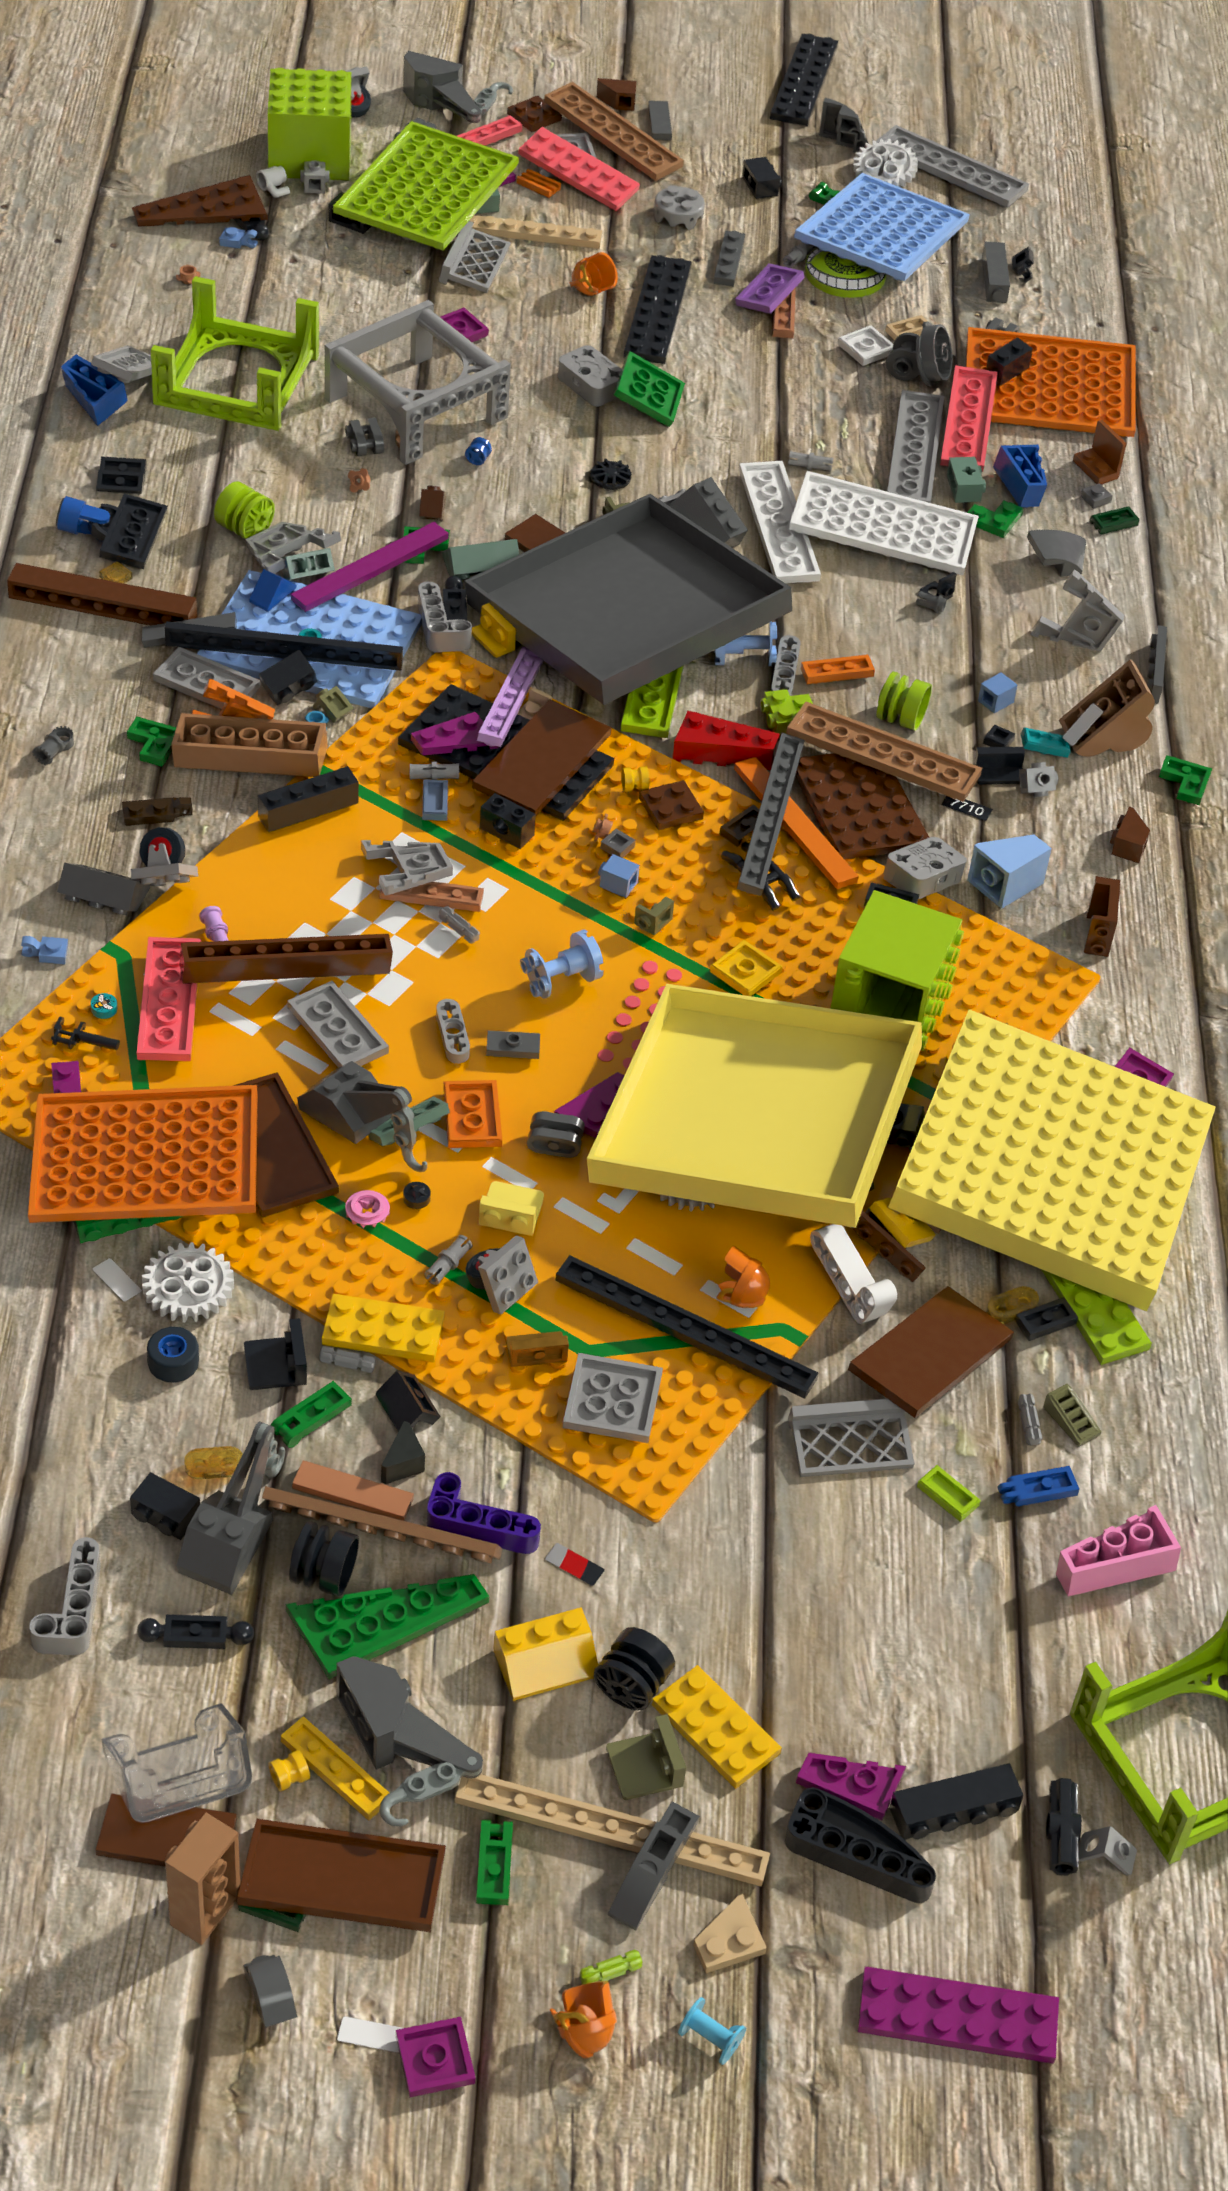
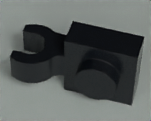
M1028 246L1012 257V268L1019 276L1023 275L1025 283L1031 280L1033 275L1029 268L1034 264L1033 251Z

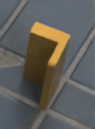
M561 1331L508 1336L506 1338L511 1367L567 1362L569 1343L567 1335L563 1336Z

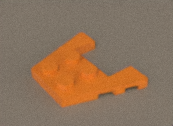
M209 679L204 688L203 697L225 703L218 716L273 719L274 708L213 679ZM193 710L191 713L200 715H211L197 710Z

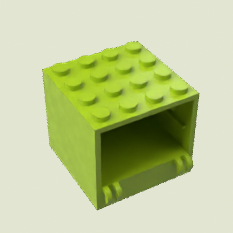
M284 68L270 69L268 168L282 166L287 178L301 179V170H305V162L319 161L325 162V170H329V180L349 181L351 72L344 70L325 71L323 69L305 70L302 68L296 70Z
M874 890L839 957L830 1009L921 1022V1051H924L928 1042V1036L926 1035L927 1033L932 1034L937 1019H935V1016H941L945 1005L943 1000L944 998L949 999L953 985L949 984V982L953 981L957 969L953 964H956L960 954V949L957 946H960L964 936V931L961 930L963 919Z

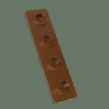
M869 1208L865 1212L862 1210L856 1228H851L861 1239L870 1244L882 1258L889 1261L902 1276L914 1282L926 1267L893 1237Z

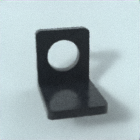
M952 572L940 579L938 583L933 581L922 587L920 591L930 594L929 590L936 589L937 592L934 596L939 597V595H943V598L948 600L953 597L957 574Z

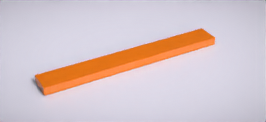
M756 757L735 763L734 770L762 802L770 773ZM789 796L781 825L836 889L858 883L859 876Z

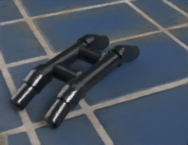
M743 842L741 845V849L746 853L749 842ZM723 851L721 858L742 872L745 860L736 853ZM771 860L770 873L767 874L762 897L767 901L771 910L774 911L781 905L769 884L778 880V883L787 892L792 902L801 896L795 888L792 879Z

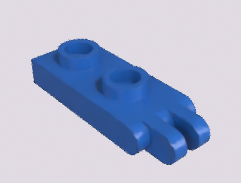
M1070 1466L1011 1476L1007 1478L1005 1483L997 1486L999 1493L1002 1494L1001 1499L1003 1503L1015 1502L1016 1506L1078 1496L1079 1487Z

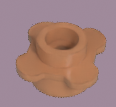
M184 265L180 268V274L176 275V280L182 281L185 284H192L193 278L195 276L200 277L201 274L196 271L194 266Z
M365 468L356 472L354 470L349 471L348 478L351 483V492L356 493L358 490H369L370 476Z
M605 814L602 820L597 819L592 832L596 833L594 841H597L598 837L604 839L608 836L613 824L612 821L607 820L608 814Z

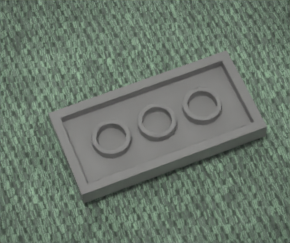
M129 345L95 355L91 365L98 367V371L104 374H114L118 376V380L125 383L152 375L151 355Z
M178 647L153 673V681L220 709L223 708L225 703L203 697L204 688L209 679H213L249 697H252L260 689V680L181 647Z
M333 981L287 1001L288 1009L338 1068L350 1061L362 1066L389 1053L387 1043Z

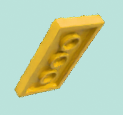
M333 1293L322 1335V1345L434 1362L445 1311Z
M698 1665L652 1699V1706L661 1715L668 1714L671 1725L735 1789L781 1754L782 1747Z

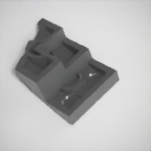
M825 98L822 107L819 136L834 139L837 145L853 148V153L859 152L860 147L865 148V143H868L859 116L846 105L833 99Z
M1061 530L1028 531L1027 539L1043 566L1054 565L1061 577L1070 576L1073 570L1082 574L1086 548L1085 538Z

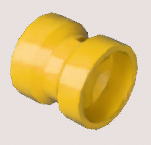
M647 766L639 767L636 770H632L630 767L622 768L621 783L623 792H631L634 788L640 791L649 789V771Z
M299 1750L289 1753L286 1759H275L268 1763L273 1782L280 1792L289 1789L294 1782L302 1783L310 1779L308 1765Z

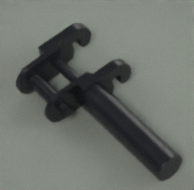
M64 1017L58 1018L54 1026V1036L51 1037L53 1045L56 1046L59 1042L67 1044L69 1049H72L76 1042L88 1043L113 1050H118L120 1040L83 1032L86 1028L85 1022H80L78 1028L74 1029L73 1032L62 1030ZM64 1034L71 1037L70 1039L62 1038L61 1035Z

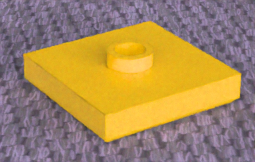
M743 940L710 965V972L742 995L752 996L782 973L783 966Z
M892 1197L875 1201L869 1208L904 1248L929 1242L936 1236L925 1222L888 1208Z

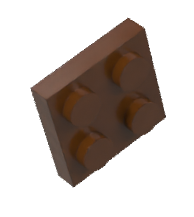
M533 96L530 99L507 107V115H511L530 132L562 121V114L546 104L544 99L539 96Z
M684 780L639 791V799L658 830L702 820L704 817V811Z

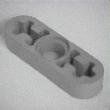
M443 999L436 1006V1019L446 1058L452 1063H464L470 1056V1043L460 1005L455 1000ZM447 1011L452 1014L451 1018H448ZM449 1028H456L460 1032L457 1034H450L446 1030ZM454 1044H458L460 1052L454 1049Z

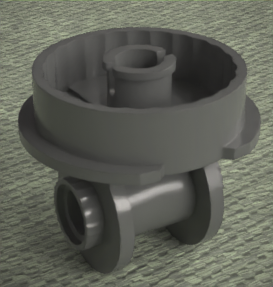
M926 321L922 324L921 336L908 332L900 334L895 339L893 351L889 353L886 359V368L898 380L909 381L920 375L925 385L932 387L935 382L946 381L950 377L952 371V346L948 331L944 325H932Z

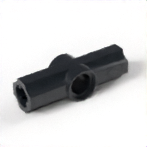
M1059 1778L1058 1780L1051 1781L1049 1786L1046 1839H1050V1870L1054 1871L1056 1875L1068 1876L1069 1874L1077 1873L1078 1843L1081 1836L1082 1817L1081 1814H1078L1077 1783H1074L1069 1778Z

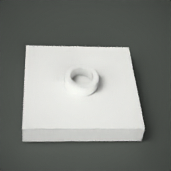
M871 325L839 337L837 344L862 366L888 357L889 353L893 351V343Z

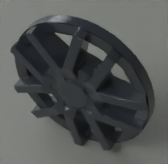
M604 459V462L597 461L596 465L592 467L590 478L594 484L601 488L616 490L626 487L631 482L632 473L629 465L622 464L621 460L615 462Z

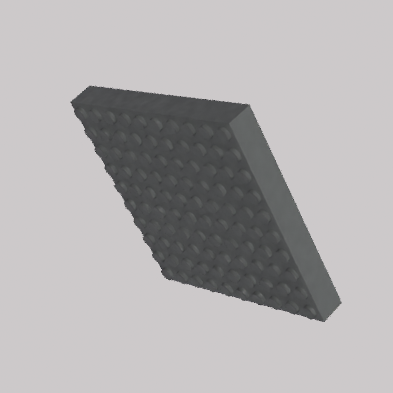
M652 494L645 495L465 580L467 604L481 614L482 605L490 603L516 628L515 640L603 705L792 611V591L789 585Z

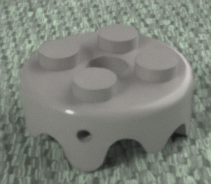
M671 185L658 192L655 197L654 212L657 223L661 222L664 217L672 227L683 223L688 230H692L696 225L697 219H703L705 201L696 190Z

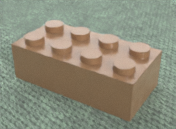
M205 1813L199 1821H194L189 1826L185 1839L179 1846H173L165 1858L170 1926L200 1945H203L237 1902L240 1888L238 1832L208 1813Z

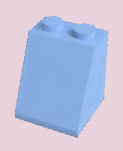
M1036 835L977 843L974 845L967 881L1002 909L1044 884L1052 848Z

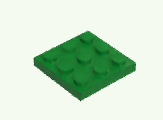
M629 351L625 357L614 396L670 427L674 422L685 382Z

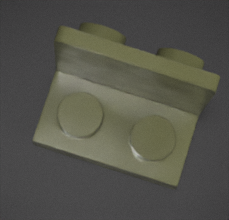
M668 1714L655 1717L654 1730H651L650 1734L606 1745V1751L623 1800L683 1787L686 1765Z

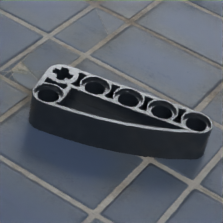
M807 1788L800 1794L789 1819L785 1837L786 1847L791 1852L911 1902L923 1903L930 1898L936 1880L935 1870L900 1835L865 1811L823 1790ZM806 1806H813L817 1810H810ZM824 1844H832L836 1848H829ZM854 1856H862L866 1860H858ZM884 1868H891L895 1872H887ZM914 1880H920L926 1885H919Z

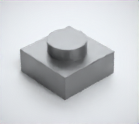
M1100 483L1084 488L1081 492V497L1093 509L1109 504L1112 500V495Z
M615 829L601 841L600 849L610 855L614 854L623 858L635 848L636 840Z

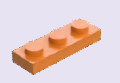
M869 654L801 662V671L806 684L874 677L875 668Z

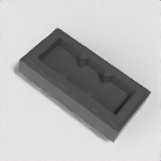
M488 1031L486 1056L539 1059L540 1033Z

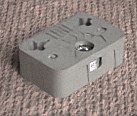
M586 345L559 357L558 379L592 406H602L618 398L614 396V392L622 369L594 347Z
M929 837L891 852L887 858L883 878L897 889L920 894L919 899L960 883L967 859L942 839Z

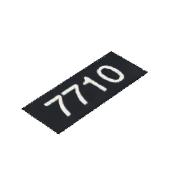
M946 796L941 804L987 821L993 810L966 799L962 802Z

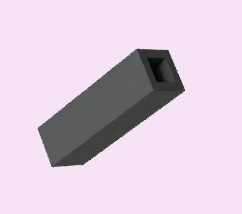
M984 242L982 267L986 301L1007 303L1010 280L1005 243Z

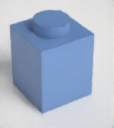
M1001 672L981 683L978 701L991 712L996 713L1014 703L1018 685Z
M612 854L609 860L603 862L599 868L598 875L601 876L600 887L627 898L638 883L640 865Z

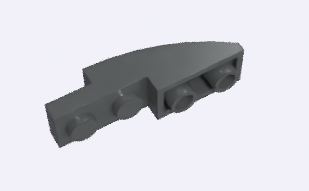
M673 1801L670 1803L659 1822H656L614 1899L608 1916L635 1931L638 1929L666 1882L670 1869L697 1826L700 1818L699 1815Z

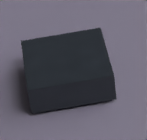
M994 724L984 737L983 744L989 747H1009L1014 741L1015 733Z

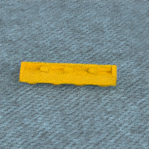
M304 1716L281 1735V1742L290 1751L299 1750L304 1756L308 1767L368 1821L379 1812L380 1803L389 1792Z

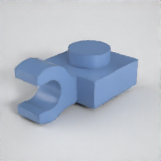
M225 227L219 238L220 246L240 249L241 245L249 248H255L258 241L251 238L256 237L257 231L248 230L245 233V230Z
M23 936L21 946H23L22 956H39V962L65 965L68 939L42 936V940L39 942L34 937Z

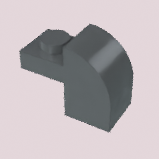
M262 1955L243 1965L245 1977L253 1990L258 2015L265 2028L298 2017L289 1979L280 1956Z

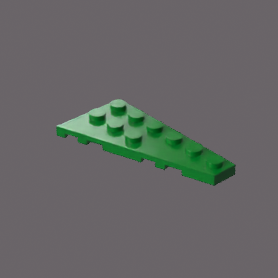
M470 1574L439 1579L437 1583L419 1586V1583L407 1584V1588L392 1590L389 1587L345 1594L343 1598L325 1601L324 1598L314 1599L313 1603L297 1605L296 1602L285 1604V1608L290 1619L330 1680L337 1676L338 1662L353 1656L369 1661L488 1604L490 1596L476 1575Z

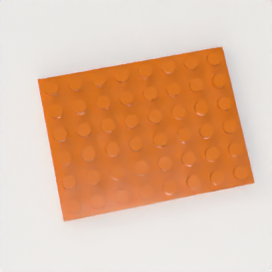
M968 327L966 367L986 370L988 355L1017 337L1033 348L1030 365L1027 370L1001 386L996 384L991 422L1095 433L1097 421L1103 420L1118 436L1134 437L1136 345Z
M257 1085L38 1094L28 1208L29 1223L256 1213Z

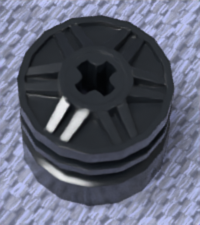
M308 1521L297 1538L292 1551L289 1580L295 1584H299L303 1580L305 1587L310 1588L318 1576H320V1591L340 1597L347 1588L355 1566L359 1549V1536L338 1530L331 1541H329L330 1529L328 1526L323 1525L318 1530L316 1522Z
M628 1627L621 1631L611 1645V1650L603 1656L602 1661L595 1667L593 1676L598 1687L612 1701L634 1711L644 1710L658 1693L659 1687L665 1683L675 1669V1659L666 1644L655 1635L643 1629Z

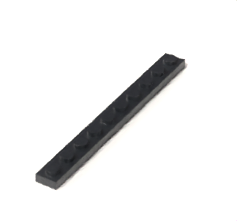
M167 621L165 624V646L275 658H286L300 650L307 661L402 671V646Z
M571 1255L568 1256L556 1273L555 1281L805 1399L818 1379L819 1372Z

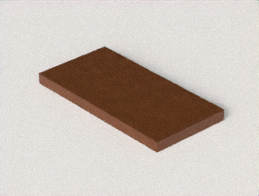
M549 699L472 781V788L490 797L496 793L535 813L537 816L611 735L612 727Z
M278 1072L233 1085H257L256 1207L261 1217L263 1218L338 1194L339 1185Z
M947 1286L853 1359L849 1364L848 1371L909 1415L916 1418L1012 1339L1014 1331Z
M256 1818L237 1897V1905L431 1933L446 1845Z

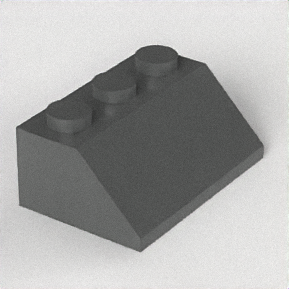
M712 477L692 485L669 504L671 508L731 548L740 545L748 531Z
M64 862L57 892L65 894L64 899L79 903L81 898L88 900L89 906L103 909L104 905L113 907L112 912L127 915L128 911L137 912L151 884L141 885V881L133 880L127 876L82 864Z

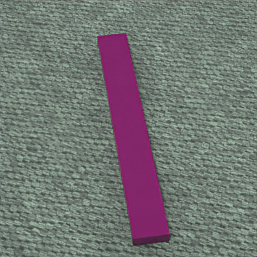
M432 522L291 593V601L307 612L448 540L449 533L437 523Z

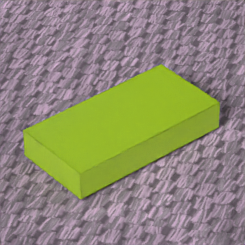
M938 1465L931 1469L917 1483V1487L959 1522H962L979 1507L981 1502L978 1497Z

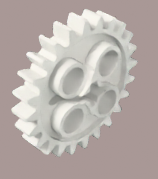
M880 139V143L872 140V145L865 143V148L860 147L859 152H856L853 172H856V178L861 173H864L899 187L901 185L906 187V182L911 183L912 178H915L918 159L915 158L916 153L911 152V147L905 149V143L898 145V140L894 143H891V139H888L887 142Z
M193 1242L190 1243L188 1248H184L183 1244L179 1243L177 1250L168 1246L167 1254L158 1251V1259L150 1258V1266L144 1267L145 1274L142 1275V1290L146 1296V1303H152L153 1311L160 1309L161 1317L170 1313L171 1321H174L177 1316H182V1321L185 1323L188 1316H192L193 1320L197 1322L198 1315L201 1314L208 1319V1311L211 1310L218 1314L219 1305L226 1307V1298H232L234 1273L230 1269V1262H224V1254L216 1256L215 1248L210 1249L208 1252L205 1251V1244H202L198 1249L194 1248Z

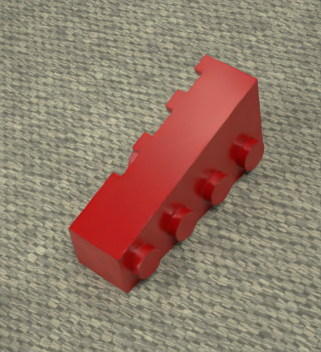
M687 711L674 740L672 759L680 763L681 759L693 760V764L700 765L703 764V761L717 762V766L726 767L727 765L756 757L766 770H771L780 734Z

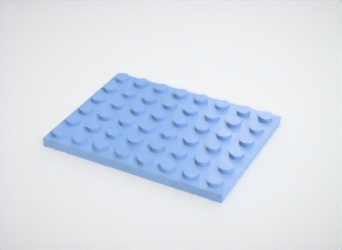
M861 173L795 230L794 238L799 239L804 244L817 246L822 251L837 254L840 258L855 261L860 266L870 267L878 273L888 274L896 280L905 281L968 222L970 214Z
M248 570L222 614L235 612L237 629L298 635L302 630L311 628L318 630L322 638L402 646L403 657L422 624L421 614L346 594H340L305 612L291 601V593L307 585L294 581L291 582L296 584V589L267 612L249 603V598L261 575L260 572ZM199 650L197 653L257 679H260L259 674L284 659ZM308 661L315 671L318 682L306 691L318 694L325 688L329 691L337 686L350 703L372 709L379 703L396 670Z

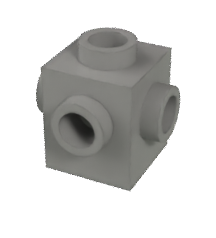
M305 162V170H301V182H305V193L325 194V183H329V170H325V162Z
M1046 762L1031 763V768L1019 769L1021 794L1034 792V797L1048 796V791L1056 790L1058 774L1054 770V766L1046 767Z

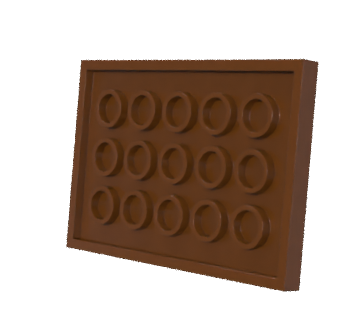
M836 753L800 757L795 777L828 841L844 860L890 854L929 838L896 776L842 757Z

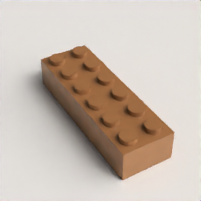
M181 713L171 746L174 767L316 777L321 773L328 743L326 723Z

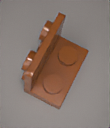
M1103 420L1097 421L1092 448L1075 453L1073 462L1096 484H1104L1119 479L1126 442Z

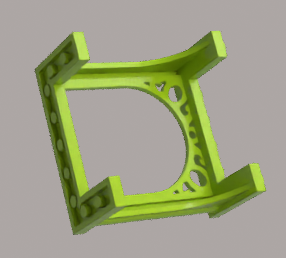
M195 276L192 280V321L187 337L175 357V349L153 345L151 349L153 404L279 431L281 428V414L310 360L317 361L319 357V302L302 298L297 299L295 303L296 333L216 317L215 280ZM243 345L262 349L274 356L281 366V372L259 367L257 371V403L184 388L183 385L199 358L208 351L222 346Z
M1228 1610L1221 1628L1198 1649L1169 1666L1111 1690L1112 1684L1096 1661L1086 1665L1070 1711V1716L1169 1865L1180 1860L1184 1849L1228 1830V1798L1197 1811L1180 1787L1170 1792L1164 1810H1162L1106 1724L1163 1699L1182 1693L1209 1694L1228 1702V1691L1221 1689L1218 1684L1220 1676L1227 1675L1228 1677ZM1211 1676L1210 1685H1209V1686H1208V1685H1205V1684H1203V1683L1201 1682V1681H1207V1680H1208V1677Z

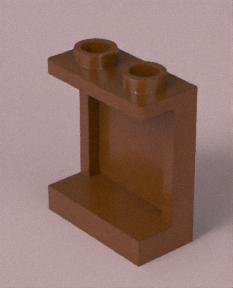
M1095 877L1086 918L1091 919L1084 947L1085 954L1109 957L1118 922L1121 880Z

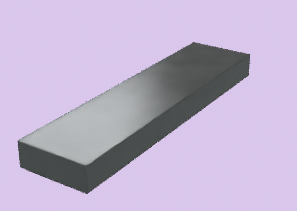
M235 612L176 621L177 623L237 629ZM166 623L142 627V644L144 648L165 645Z

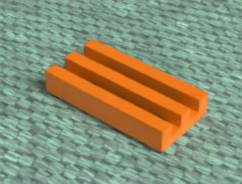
M529 168L526 170V173L523 172L521 176L517 177V184L547 198L561 190V183Z

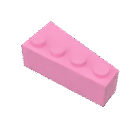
M1157 1505L1148 1508L1147 1513L1141 1516L1137 1514L1127 1518L1126 1523L1116 1528L1111 1526L1096 1538L1088 1537L1060 1551L1056 1576L1067 1596H1073L1170 1573L1177 1569L1181 1546Z

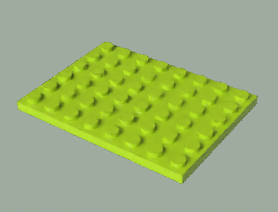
M411 121L333 205V213L432 246L436 249L444 250L519 164V157Z

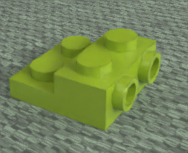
M787 689L764 692V698L761 699L760 705L762 712L766 713L768 728H772L773 732L779 733L780 737L782 733L786 734L788 725L804 703L809 702L813 704L810 695L790 696Z

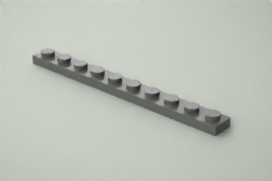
M785 733L781 734L738 882V890L760 897L762 895L804 745V739Z

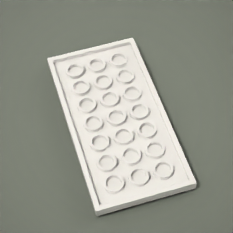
M807 471L790 521L789 530L812 535L820 539L831 540L842 545L861 548L865 551L880 553L888 557L899 558L907 562L918 563L929 568H937L949 573L955 572L956 574L963 575L979 516Z

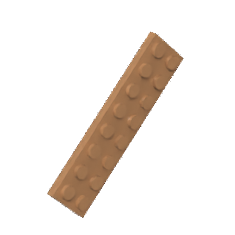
M570 82L545 95L544 102L620 155L651 179L657 181L683 167V159L574 82Z
M809 702L804 703L787 727L786 734L804 739V742L962 802L965 801L982 771L981 767Z
M266 1486L262 1496L263 1499L270 1502L269 1507L278 1511L291 1514L293 1508L297 1509V1514L319 1521L320 1516L327 1517L326 1521L331 1522V1524L348 1528L349 1523L356 1524L355 1528L359 1529V1531L376 1535L378 1530L385 1531L384 1536L401 1542H405L406 1537L413 1538V1543L429 1549H434L435 1544L441 1545L442 1550L446 1553L461 1557L464 1551L472 1553L471 1558L491 1564L492 1559L500 1560L503 1548L494 1543Z

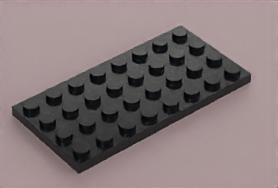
M450 684L398 737V744L422 755L411 741V733L476 712L484 722L493 703ZM517 714L501 747L497 749H490L489 746L477 747L475 751H467V748L453 749L452 753L422 756L440 764L459 763V773L475 779L530 720ZM596 750L541 811L564 821L613 767L614 758Z

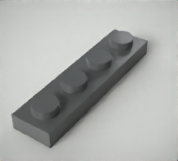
M725 231L714 276V284L734 287L746 233Z
M1158 625L1156 634L1151 635L1150 648L1153 649H1150L1148 662L1152 664H1149L1147 677L1151 678L1148 679L1147 686L1154 697L1155 704H1159L1163 688L1167 627Z

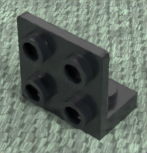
M300 1318L289 1319V1331H284V1337L244 1342L250 1390L307 1385V1362Z

